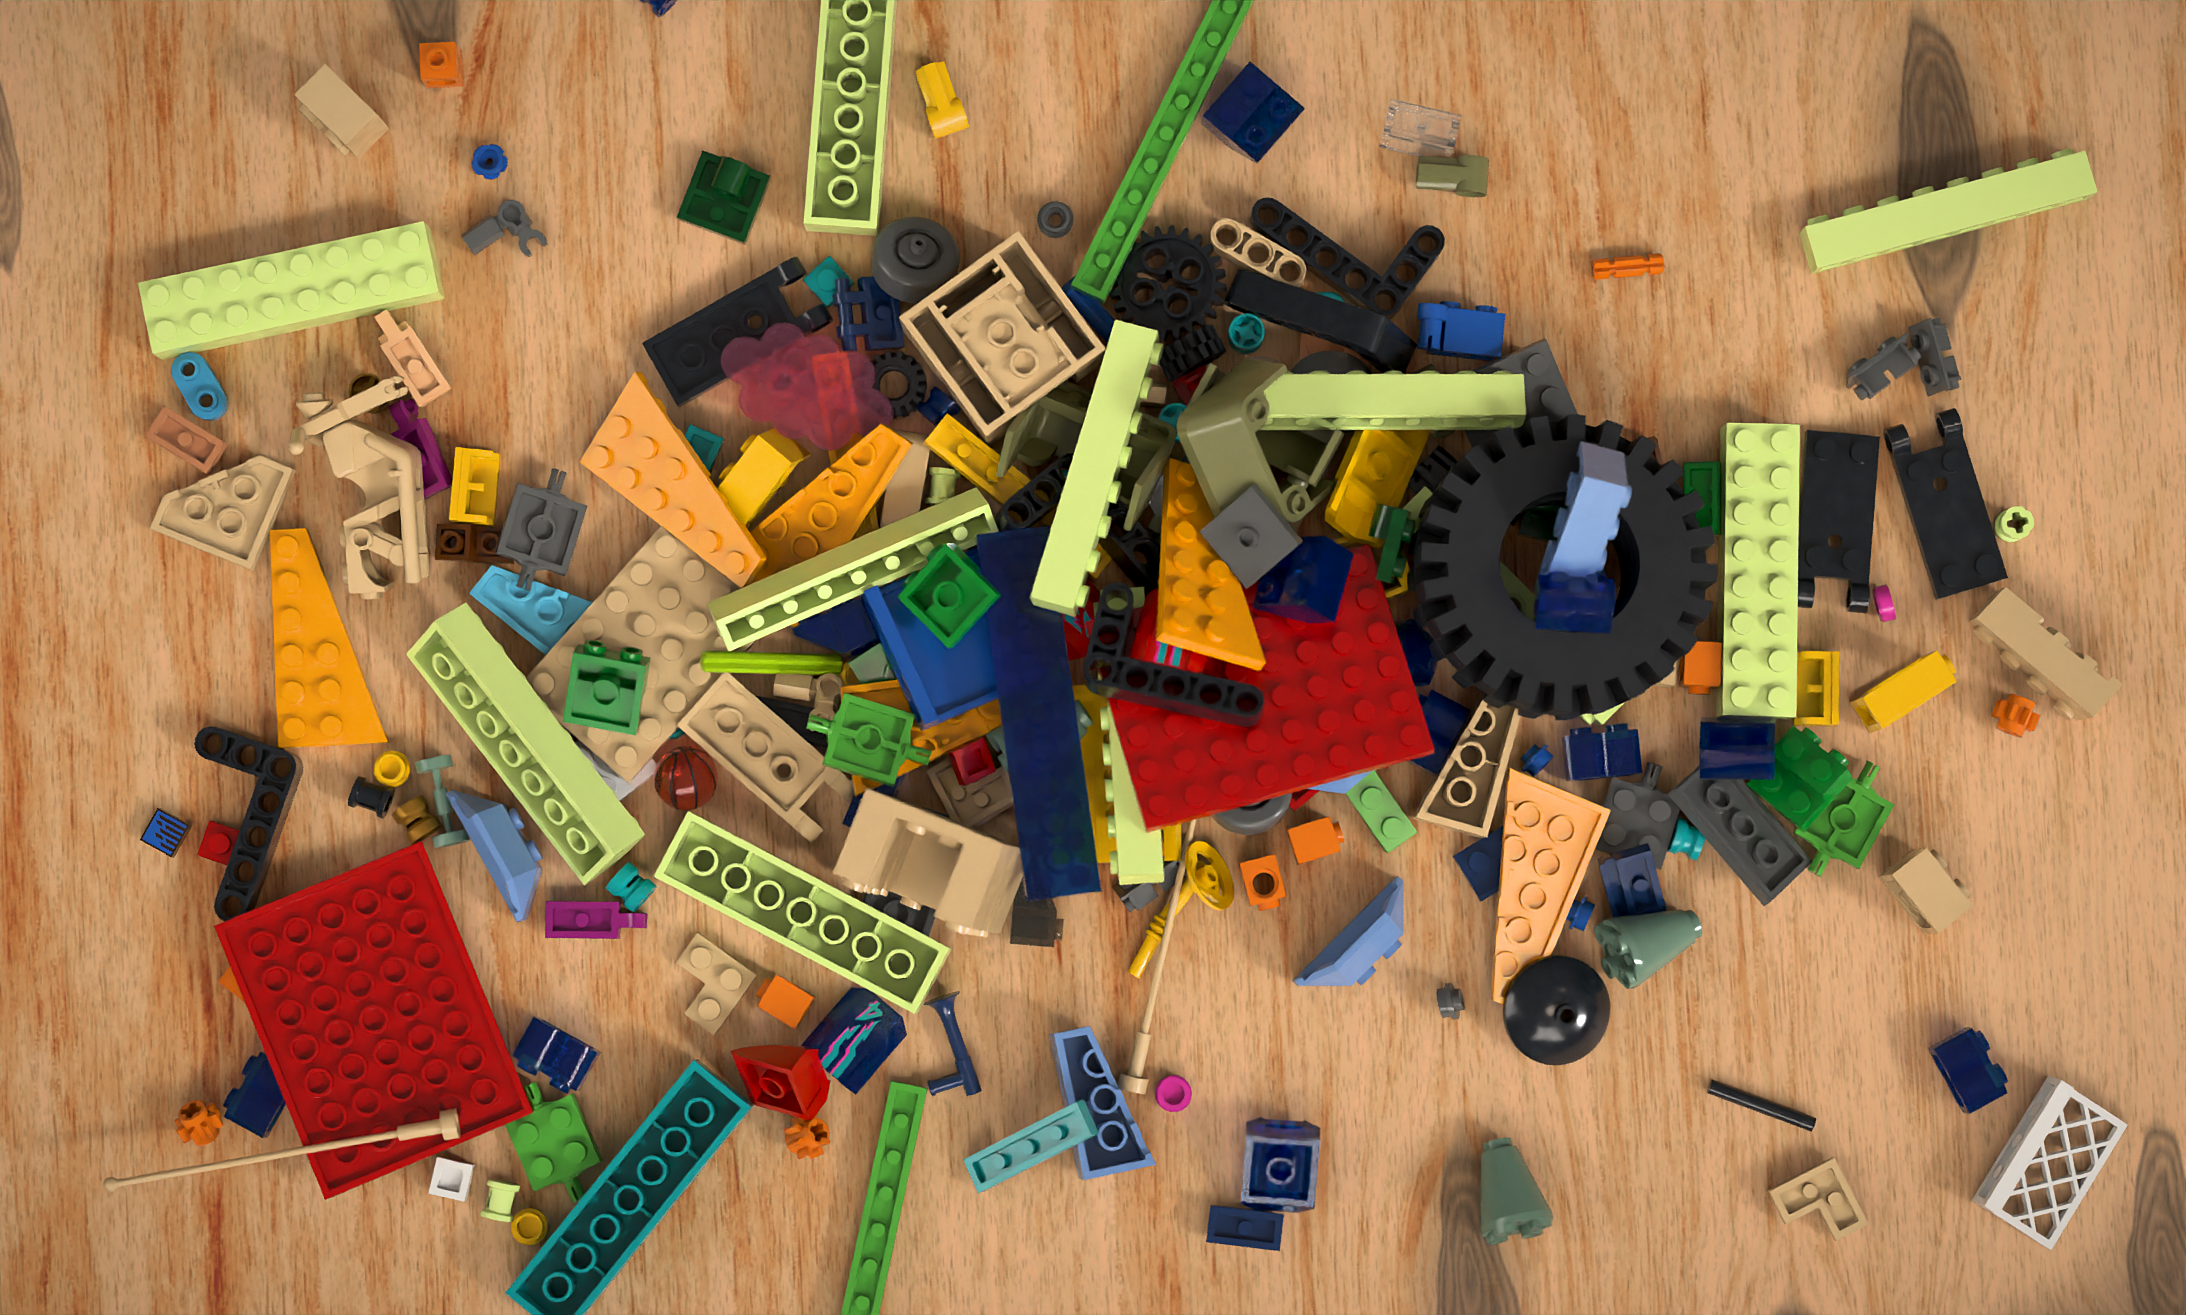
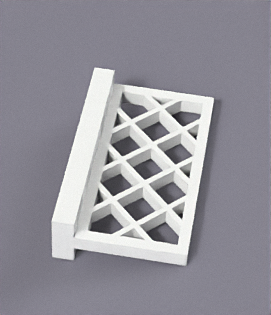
M2048 1076L1971 1201L1992 1212L2042 1246L2052 1250L2128 1125L2075 1091L2072 1086L2063 1080ZM2071 1097L2080 1104L2082 1119L2065 1122L2063 1108ZM2089 1110L2092 1111V1112H2094V1113L2097 1114V1115L2090 1116V1115H2089ZM2106 1120L2112 1124L2113 1128L2107 1138L2095 1142L2091 1123ZM2084 1125L2088 1144L2071 1148L2067 1128ZM2060 1131L2063 1150L2046 1154L2044 1139L2048 1133ZM2089 1150L2090 1166L2086 1171L2076 1173L2072 1154ZM2065 1156L2068 1175L2051 1179L2048 1160ZM2040 1162L2044 1181L2027 1185L2024 1174L2029 1164ZM2070 1181L2072 1195L2068 1202L2056 1204L2053 1185ZM2045 1187L2049 1206L2032 1210L2028 1191ZM2021 1193L2024 1213L2011 1216L2002 1210L2009 1196ZM2051 1212L2053 1226L2045 1238L2036 1232L2034 1216ZM2026 1219L2027 1225L2023 1224L2019 1220Z

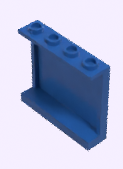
M985 540L979 542L977 548L965 552V554L980 568L979 572L1002 595L954 648L948 649L898 598V595L905 589L902 584L906 578L879 588L878 585L865 590L861 596V602L912 713L915 714V720L920 731H924L1041 681L1046 673L1044 670L1047 667L1045 657L1039 647L1034 649L1029 635L1032 634L1029 622L1024 614H1018L1013 603L1016 602L1015 592L1008 581L1003 582L998 569H1001L999 557L993 548L988 549Z

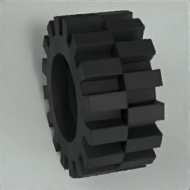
M1207 325L1166 346L1163 349L1159 364L1168 381L1174 382L1199 367L1209 365L1213 360L1225 354L1227 350L1213 325Z
M891 350L884 351L885 354L875 355L873 360L865 365V371L861 375V392L868 406L873 411H876L878 415L882 417L888 416L890 419H897L900 416L904 418L909 416L910 412H915L919 408L920 403L924 401L927 390L926 376L920 363L910 354L908 356L898 350L897 352H891ZM891 371H898L904 374L908 380L906 392L898 398L886 397L880 390L881 378Z

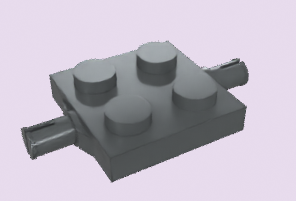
M555 468L551 470L547 488L535 489L520 483L515 485L494 553L512 559L522 566L516 587L531 591L536 571L546 570L562 576L567 574L587 509L586 505L571 501L560 493L567 473L564 471L559 472V469Z
M1647 762L1642 783H1629L1612 777L1603 806L1611 811L1595 850L1608 853L1612 857V853L1648 843L1655 868L1661 870L1680 808L1669 795L1656 788L1662 766L1656 765L1653 776L1650 778L1654 764Z

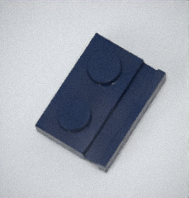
M1503 825L1489 833L1486 838H1481L1452 856L1480 902L1499 890Z
M1648 843L1612 853L1613 856L1609 858H1596L1612 917L1667 911Z

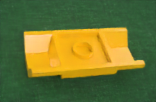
M1355 430L1335 476V479L1338 481L1326 507L1325 521L1351 541L1376 548L1381 547L1384 542L1383 539L1368 536L1375 504L1399 507L1430 431Z

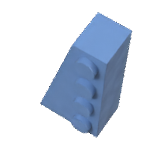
M1582 441L1577 451V456H1579L1580 460L1579 472H1571L1567 483L1566 505L1568 507L1567 509L1559 508L1555 520L1554 537L1557 538V541L1549 540L1535 583L1536 604L1577 615L1580 614L1583 603L1591 601L1595 588V581H1592L1595 572H1601L1605 565L1607 557L1605 546L1608 539L1613 540L1617 534L1619 527L1618 512L1620 507H1627L1632 487L1627 484L1624 453Z
M1084 1026L1049 1034L1064 1108L1077 1101L1084 1100L1099 1132L1094 1137L1072 1147L1078 1178L1087 1180L1156 1165L1142 1138L1137 1123L1127 1107L1126 1100L1120 1088H1118L1091 1027Z

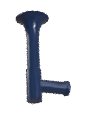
M959 991L939 996L924 1003V1005L934 1008L940 1016L958 1070L956 1073L932 1081L928 1080L927 1083L932 1096L963 1085L966 1096L982 1091L954 1012V1001L960 993Z

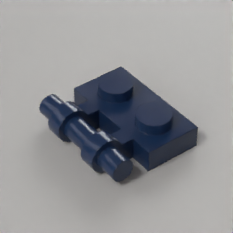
M873 276L859 278L857 280L859 291L850 292L848 278L834 280L836 293L832 295L833 304L835 307H838L840 325L836 327L837 338L841 339L842 351L844 353L857 351L856 337H864L865 351L899 350L904 347L898 299L883 291ZM852 305H860L862 324H854Z

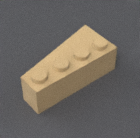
M2007 587L1997 590L1969 620L1975 627L1972 631L1976 637L1986 645L1991 643L2002 652L1999 655L2002 661L2013 670L2019 668L2029 677L2026 680L2029 686L2040 695L2046 693L2056 702L2053 705L2055 710L2067 720L2073 718L2075 721L2094 717L2123 685L2114 676L2109 681L2103 678L2098 673L2097 666L2099 664L2090 656H2084L2079 652L2073 653L2069 649L2071 647L2069 639L2059 630L2057 631L2053 627H2048L2047 629L2042 627L2043 617Z
M1482 692L1411 819L1478 838H1486L1488 836L1520 720L1518 708L1508 704L1500 708L1493 707L1482 701L1485 693Z

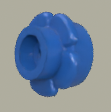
M495 144L478 147L473 154L472 168L477 175H483L485 179L489 180L499 177V173L504 172L508 165L507 157L503 155V149ZM487 159H492L493 163L488 165L486 161Z
M1534 744L1521 757L1520 760L1524 763L1522 767L1523 772L1527 771L1532 777H1535L1552 760L1554 756L1547 750L1548 745L1545 744L1542 748H1539Z
M1583 896L1581 902L1574 899L1566 918V920L1571 922L1569 926L1571 930L1575 927L1584 931L1593 912L1595 904L1586 901V896Z

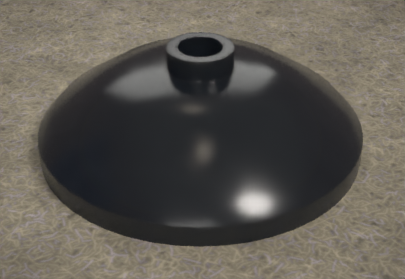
M1563 955L1539 958L1525 966L1509 985L1503 1003L1504 1026L1513 1045L1528 1058L1545 1065H1565L1589 1054L1604 1036L1610 1018V998L1602 978L1592 967L1583 961ZM1564 1009H1569V1017L1562 1021L1560 1018L1561 1012Z

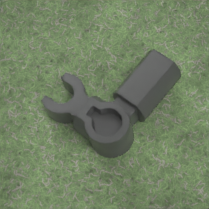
M516 200L503 202L499 207L497 216L492 218L489 215L461 235L474 255H477L503 237L504 233L502 231L508 229L512 236H519L520 249L527 257L532 256L527 248L529 239L537 238L544 247L547 245L545 236L540 231L533 230L530 227L533 221L526 213L523 205Z

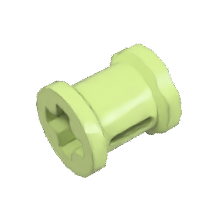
M929 467L928 473L932 475L930 495L925 498V504L934 506L955 496L957 478L961 477V473L955 469Z
M2014 506L2001 512L1994 521L1996 535L2005 542H2015L2028 536L2034 527V518L2031 512L2021 506ZM2011 519L2019 521L2021 527L2016 530L2012 527L2008 528L2007 521Z
M488 1179L487 1185L490 1189L486 1207L481 1210L480 1216L497 1221L512 1222L514 1217L511 1215L515 1192L520 1190V1185L502 1180Z

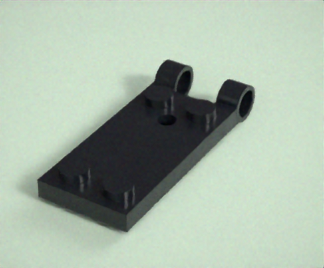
M798 257L786 260L774 269L642 343L678 407L692 401L806 335L821 330L833 321L825 304L817 305L795 318L782 296L780 288L795 283L807 274ZM756 315L760 316L763 321L761 327L757 329L751 328L749 326L750 318Z
M1955 408L1936 413V425L1943 445L1916 454L1911 453L1909 435L1903 424L1883 430L1885 444L1894 466L1935 600L2008 578L1963 437L1962 422ZM1936 478H1943L1945 480L1946 488L1943 491H1937L1934 488L1933 482Z
M1807 430L1805 432L1799 502L1798 607L1812 608L1815 577L1848 580L1847 612L1866 614L1868 611L1880 436ZM1831 535L1840 537L1841 546L1839 548H1832L1829 545L1828 539Z

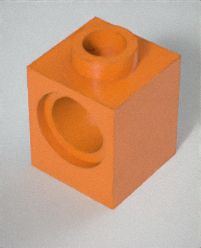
M419 43L420 79L427 88L463 87L462 50L457 43Z
M1697 641L1691 651L1680 658L1679 687H1688V694L1710 695V689L1720 687L1721 642Z
M1330 816L1286 830L1297 865L1340 852L1339 844L1345 842L1339 822L1332 823Z
M1275 854L1239 863L1249 906L1258 905L1259 911L1280 906L1279 899L1286 897ZM1260 873H1266L1271 876L1274 883L1272 891L1265 895L1257 893L1253 888V879Z
M776 974L773 980L767 977L756 994L761 999L757 1007L793 1029L798 1028L816 998L779 974Z

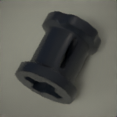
M358 776L350 792L348 806L353 808L360 806L377 813V817L383 819L392 804L395 788L388 786L385 789L366 782V778Z

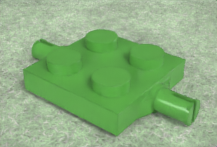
M844 693L840 709L832 721L810 714L806 729L827 734L828 748L823 766L894 787L899 768L906 759L928 765L932 750L929 751L910 745V731L915 714Z
M1866 761L1858 779H1852L1804 832L1797 827L1795 828L1793 834L1811 843L1815 850L1818 851L1807 869L1811 873L1821 877L1830 859L1842 860L1854 868L1860 869L1895 805L1878 796L1874 789L1870 787L1878 771L1881 769L1879 766Z
M537 1082L523 1087L533 1113L510 1122L505 1126L534 1192L550 1184L564 1183L573 1203L585 1195L577 1176L581 1175L586 1168L603 1161V1158L574 1093L557 1101L545 1102Z

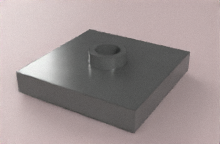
M1256 484L1251 486L1200 531L1246 589L1256 583L1303 542Z

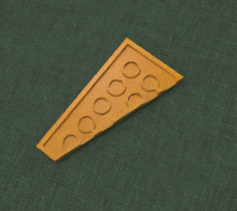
M880 424L834 464L820 473L811 483L802 488L750 532L767 557L752 583L854 540L914 443L885 424ZM803 620L798 621L792 624L791 626H793L794 628H798Z
M1169 458L1164 467L1157 641L1260 671L1266 661L1240 581L1200 533L1205 526L1215 519L1191 464Z
M307 528L269 530L278 748L390 743L380 721L375 702L370 695L364 679V673L346 626L341 619L335 597L328 585L322 563Z

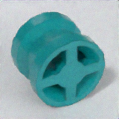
M1678 817L1667 852L1673 854L1682 852L1689 859L1697 861L1705 837L1695 826L1689 825L1687 820Z

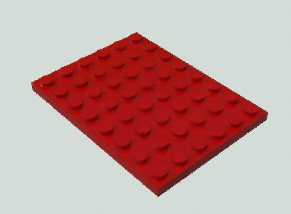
M1370 545L1267 572L1248 589L1240 582L1266 663L1259 671L1208 656L1204 674L1257 687L1263 694L1264 707L1263 715L1256 725L1241 727L1106 697L1146 833L1434 754L1435 749L1381 581L1376 580L1378 570ZM1143 606L1134 608L1123 657H1130ZM1095 619L1085 622L1089 640ZM1104 633L1099 637V640L1106 645L1114 644L1119 639L1113 633ZM1098 667L1101 680L1106 679L1110 672L1106 668ZM1134 675L1127 680V683L1131 687L1140 688L1147 681L1140 675ZM1176 683L1168 684L1163 689L1170 696H1177L1183 692V688ZM1207 691L1200 696L1201 700L1207 704H1214L1220 700L1219 695L1212 691ZM1244 699L1237 703V707L1243 712H1251L1257 708L1256 704L1249 699Z
M422 841L214 926L303 1147L397 1130V1126L440 1119V1111L455 1108L457 1111L460 1138L444 1140L442 1133L399 1141L397 1137L307 1153L325 1200L533 1113Z

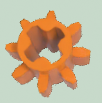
M2012 693L2009 694L2007 701L2003 699L1997 700L1991 714L1992 717L1999 719L1996 728L2019 738L2023 737L2025 730L2028 732L2035 731L2041 716L2033 712L2036 703Z
M202 1100L190 1101L179 1110V1118L174 1120L178 1127L176 1131L183 1143L193 1140L196 1146L207 1145L219 1135V1128L223 1126L219 1118L221 1114L213 1102L205 1107Z
M817 1114L812 1121L795 1116L792 1117L791 1122L793 1126L784 1129L787 1148L797 1154V1159L807 1156L813 1159L823 1155L822 1146L830 1144L828 1125L818 1118Z

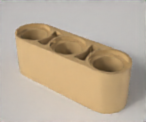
M1221 219L1212 226L1210 243L1213 245L1214 252L1244 270L1299 288L1302 286L1306 276V265L1299 256L1233 219ZM1226 229L1232 231L1236 236V241L1228 246L1220 244L1216 238L1219 231ZM1254 247L1264 249L1268 259L1259 264L1252 262L1248 257L1250 249ZM1285 265L1294 266L1299 272V277L1294 281H1285L1281 278L1279 270Z
M903 430L896 431L914 444L886 487L880 528L922 511L932 452L923 442L929 435Z

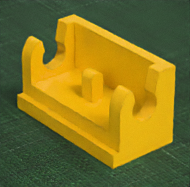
M455 447L449 513L450 521L456 524L494 526L501 454L493 453L491 450Z
M1840 651L1797 652V702L1793 726L1833 727L1839 725Z

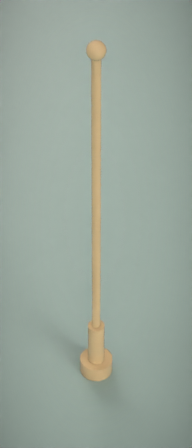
M1197 819L1188 822L1182 848V861L1179 862L1141 1032L1137 1031L1128 1073H1120L1118 1088L1125 1091L1146 1094L1149 1079L1142 1077L1151 1039V1034H1148L1185 873V852L1192 842Z
M455 1108L440 1111V1119L397 1126V1130L123 1179L108 1177L104 1180L103 1187L106 1191L113 1192L120 1186L397 1137L399 1141L442 1133L444 1140L460 1138L459 1119Z

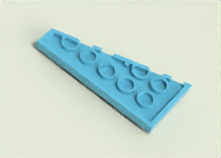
M491 565L469 594L545 655L593 603L534 580L531 591L523 590V588L520 589L516 587L519 579L518 574Z

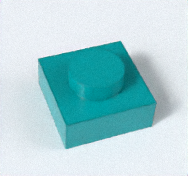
M830 255L803 279V282L827 308L833 304L832 295L836 293L834 280L848 278L850 288L855 285L853 280Z
M690 424L685 437L709 473H711L724 443V438Z

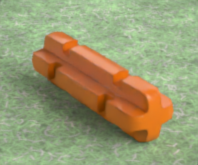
M1660 253L1648 254L1646 258H1643V255L1614 257L1612 261H1609L1608 258L1595 259L1592 264L1593 275L1597 280L1609 279L1611 275H1614V278L1643 276L1644 272H1648V275L1661 274L1665 267L1663 255Z

